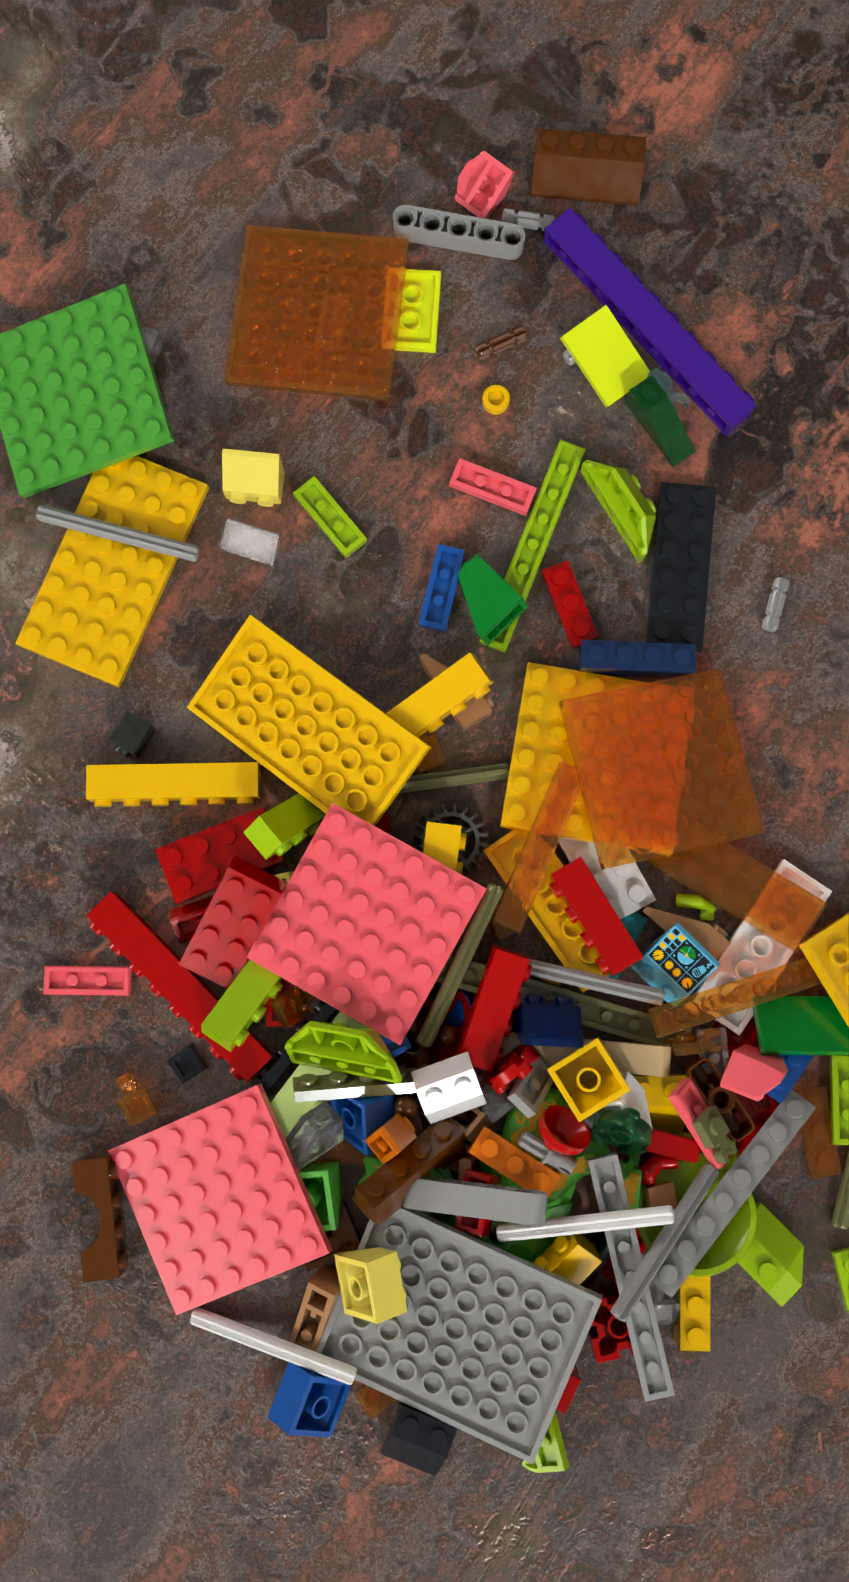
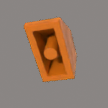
M397 1113L364 1141L381 1163L385 1164L399 1154L417 1136L414 1133L415 1129L412 1123L406 1117H401Z

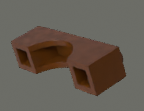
M449 1118L431 1124L399 1154L387 1161L355 1188L358 1208L379 1227L401 1208L405 1195L418 1178L436 1167H441L445 1170L466 1152L464 1131Z
M110 1154L78 1158L72 1162L74 1191L90 1198L98 1207L101 1215V1229L97 1239L81 1252L83 1282L120 1278L125 1272V1268H128V1253L122 1247V1238H125V1224L119 1217V1209L122 1208V1194L116 1188V1179L119 1178L116 1162L112 1161Z

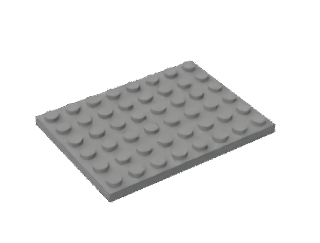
M401 1207L379 1227L370 1219L357 1250L382 1247L397 1251V1256L401 1262L402 1284L406 1291L407 1312L379 1324L369 1322L344 1313L340 1291L316 1352L356 1367L357 1375L355 1380L533 1464L598 1311L603 1295L414 1209Z

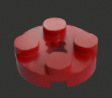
M524 1042L518 1045L501 1059L502 1063L498 1067L499 1070L493 1066L492 1072H488L484 1080L498 1095L503 1093L511 1085L510 1081L516 1077L523 1079L533 1070L534 1067L531 1064L539 1058L538 1050L531 1042H528V1044Z

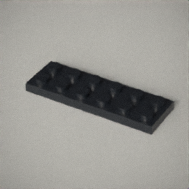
M661 482L659 485L645 642L696 644V652L703 650L716 487Z

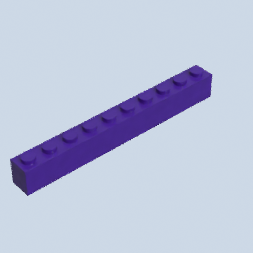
M568 208L545 228L543 242L603 306H608L616 320L726 437L751 416L756 407L753 397L747 391H742L731 373L723 371L717 364L713 354L705 351L698 344L695 335L690 331H686L679 324L677 316L673 312L667 311L661 305L658 296L654 292H649L642 285L640 277L635 272H630L624 266L622 258L617 253H612L608 249L604 239L598 233L592 232L582 215L575 214L571 208Z

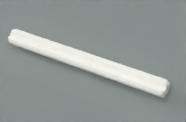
M666 1205L549 1218L545 1220V1225L543 1226L504 1223L496 1227V1234L499 1242L666 1225L674 1223L675 1214L673 1207Z
M199 1307L191 1314L190 1323L196 1327L348 1385H352L356 1378L357 1368Z

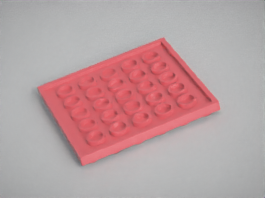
M332 803L287 883L262 933L253 944L246 958L401 1045L487 888Z
M262 1083L108 1150L112 1161L116 1162L120 1181L176 1315L327 1255L332 1251V1247Z

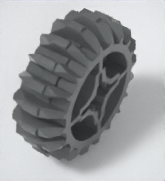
M445 803L441 804L442 813L440 814L432 807L430 811L433 818L430 819L425 814L421 816L425 823L445 824L444 819H456L468 826L461 830V833L467 834L466 838L473 834L474 849L472 854L465 859L462 850H459L457 861L463 862L462 869L467 876L471 875V870L468 867L470 864L476 869L480 867L475 858H486V854L480 852L479 849L489 848V843L481 842V838L488 837L489 833L487 831L479 833L478 830L485 825L484 821H480L477 824L473 822L478 816L476 812L467 817V806L463 807L461 813L456 812L457 803L452 804V811L447 812ZM417 823L415 828L421 831L422 835L414 834L412 839L421 841V844L415 845L413 848L423 851L426 825L423 826Z

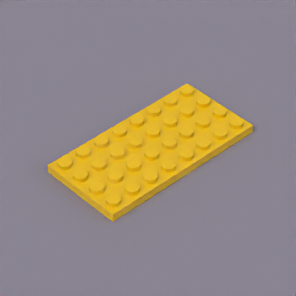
M134 456L93 472L75 514L185 542L206 497L209 486L149 460ZM67 529L15 644L120 688L178 557Z
M249 615L187 706L190 711L325 814L328 812L331 804L334 803L374 826L379 822L431 748L419 737L252 615Z

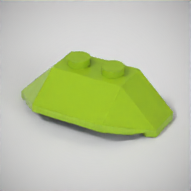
M586 460L582 463L580 473L637 562H642L648 552L656 518L654 504L649 498L645 499L640 491L641 486L638 479L634 475L630 476L625 468Z
M309 1021L285 1044V1049L292 1063L398 1084L402 1082V1076L383 1039L378 1032L371 1028L359 1029L349 1027L343 1023L332 1024Z
M755 1202L757 1224L754 1238L747 1252L737 1263L783 1307L802 1287L804 1245L761 1202Z

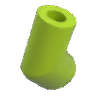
M677 893L676 908L700 910V920H714L716 907L713 903L701 895Z

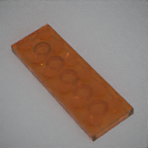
M678 813L671 856L650 853L646 859L647 863L795 953L798 952L799 944L804 942L827 902Z

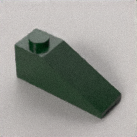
M652 375L629 390L625 404L672 467H675L696 452L670 399Z

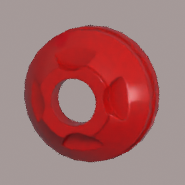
M551 1105L543 1111L538 1125L544 1140L543 1143L550 1151H556L564 1155H577L588 1147L591 1141L590 1130L584 1120L581 1122L577 1120L571 1109L561 1105Z

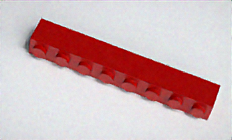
M111 891L86 915L91 920L89 923L91 929L99 936L104 934L111 941L109 947L118 956L124 955L131 962L128 966L138 977L144 975L150 981L148 985L150 990L159 998L164 996L171 1003L168 1008L179 1019L183 1016L191 1024L188 1028L198 1039L204 1037L211 1045L208 1048L217 1059L221 1060L224 1058L231 1065L228 1070L239 1081L242 1079L246 1082L250 1081L275 1056L249 1028L247 1029L249 1031L247 1039L240 1047L235 1045L231 1052L202 1033L201 1024L220 998L195 972L179 965L181 958L117 892Z

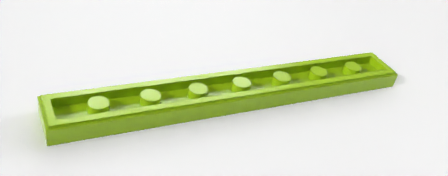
M561 439L504 578L525 602L586 450ZM519 617L488 647L505 653ZM480 639L479 643H481V644H483V645H486V644L482 641V639Z

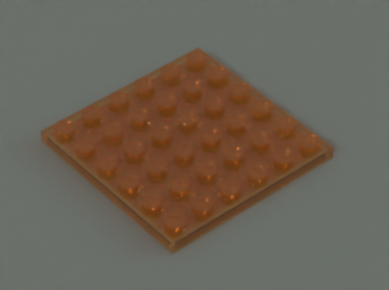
M247 225L225 376L226 385L389 401L410 246L409 239Z
M721 669L563 699L559 702L601 870L765 833Z

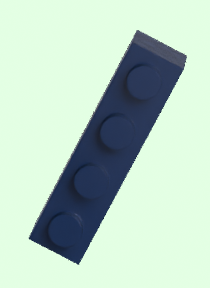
M582 640L579 645L578 671L610 676L690 679L696 673V644Z

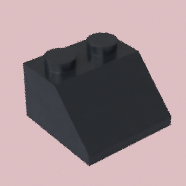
M400 1401L380 1454L436 1476L448 1456L458 1428Z

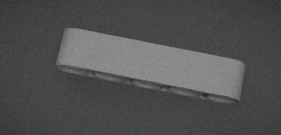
M412 205L398 206L393 213V231L395 236L402 241L507 260L519 258L524 250L525 232L517 224ZM402 221L411 222L409 225L400 224ZM434 225L437 229L429 230L426 227ZM456 230H461L464 232V234L456 235L453 232ZM488 235L491 239L484 240L480 236ZM515 240L518 243L515 245H511L506 241Z
M422 1175L408 1190L401 1207L524 1225L543 1226L546 1220L547 1192Z

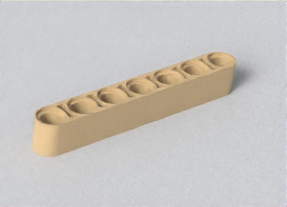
M510 1032L508 1037H503L500 1045L503 1048L501 1059L518 1045L524 1042L526 1044L531 1042L538 1050L539 1058L547 1066H553L595 1039ZM602 1040L621 1072L628 1071L630 1074L670 1077L672 1047Z

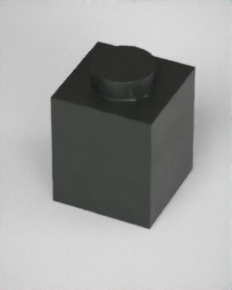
M126 711L109 740L116 744L113 750L127 758L131 754L139 758L156 729Z

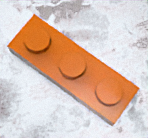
M485 1125L468 1151L524 1189L547 1192V1199L561 1177L558 1172L540 1163L539 1160Z

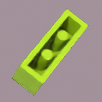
M298 793L260 815L243 833L265 859L274 854L280 857L293 845L296 847L309 835L311 837L315 835L326 814Z
M249 959L201 1024L202 1033L230 1052L235 1045L240 1047L249 1035L247 1029L253 1021L258 1023L267 1009L264 1005L269 998L274 1000L282 990V978Z

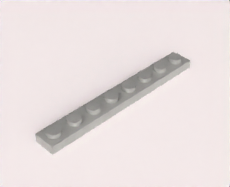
M791 1089L784 1101L775 1109L689 1221L651 1281L670 1298L678 1291L816 1109L814 1105Z
M617 1152L587 1158L600 1213L630 1210ZM635 1228L604 1231L619 1295L642 1262ZM648 1286L626 1321L645 1402L675 1396Z

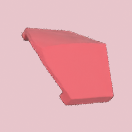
M482 151L480 155L466 163L459 175L455 201L477 217L487 219L504 200L515 172L486 151Z
M744 1044L732 1052L720 1082V1087L755 1101H760L764 1094L781 1083L788 1070L783 1057L778 1055H761L760 1048Z

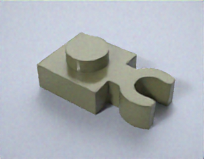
M716 1105L706 1107L691 1124L705 1148H713V1156L716 1162L719 1164L728 1163L729 1158L727 1155L737 1153L735 1144L726 1137L730 1130Z

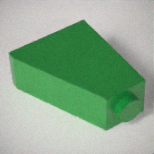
M478 554L462 565L461 571L457 575L477 634L489 646L528 606L524 599Z

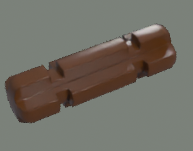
M519 325L513 328L512 332L506 331L488 339L489 342L487 343L483 341L476 344V355L479 360H484L490 357L491 353L495 355L513 347L514 343L518 345L526 341L527 333L525 328Z

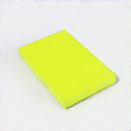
M387 268L382 350L436 353L441 271Z
M607 305L560 338L606 408L652 375Z

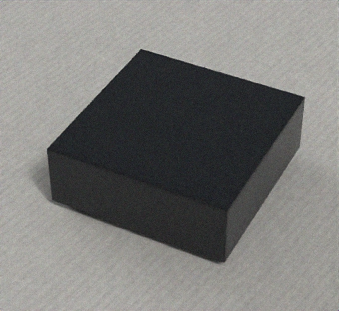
M193 1044L188 1045L166 1060L181 1084L186 1083L208 1068Z

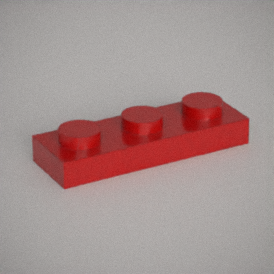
M565 561L542 570V577L571 649L579 647L582 640H597L599 638L569 562Z

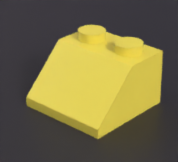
M233 449L222 450V483L226 499L236 504H245L246 501L257 502L258 505L265 507L281 504L285 472L279 454Z
M377 1247L334 1254L345 1314L379 1324L407 1312L406 1291L402 1284L401 1262L397 1256V1251Z

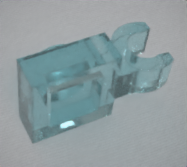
M658 367L648 373L647 378L651 375L655 378L670 399L676 413L679 410L675 407V402L682 403L685 408L688 407L690 403L689 398L683 393H675L673 391V382L667 373H662Z

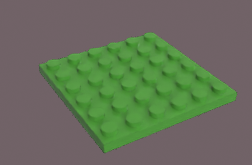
M126 284L0 334V428L18 492L23 498L30 497L175 441L132 295Z

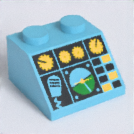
M677 922L647 946L642 952L643 959L631 966V968L651 987L663 989L665 991L664 1000L673 1008L687 998L720 963Z

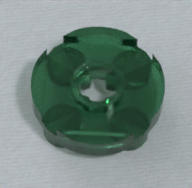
M628 1107L624 1108L623 1111L600 1109L595 1116L592 1135L601 1145L607 1148L610 1143L618 1146L617 1152L637 1155L647 1151L648 1145L650 1146L653 1130L646 1121L640 1118V1112L636 1109Z

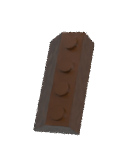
M537 128L531 197L638 205L645 164L647 137Z

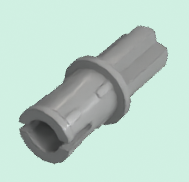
M528 1131L523 1132L518 1141L519 1146L541 1158L540 1163H547L566 1176L572 1173L576 1166L577 1158L571 1155L560 1154L556 1151H550L543 1143V1140Z

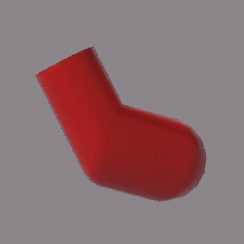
M664 1155L650 1156L640 1167L642 1170L641 1183L645 1186L655 1185L657 1182L656 1176L661 1170L678 1169V1159Z

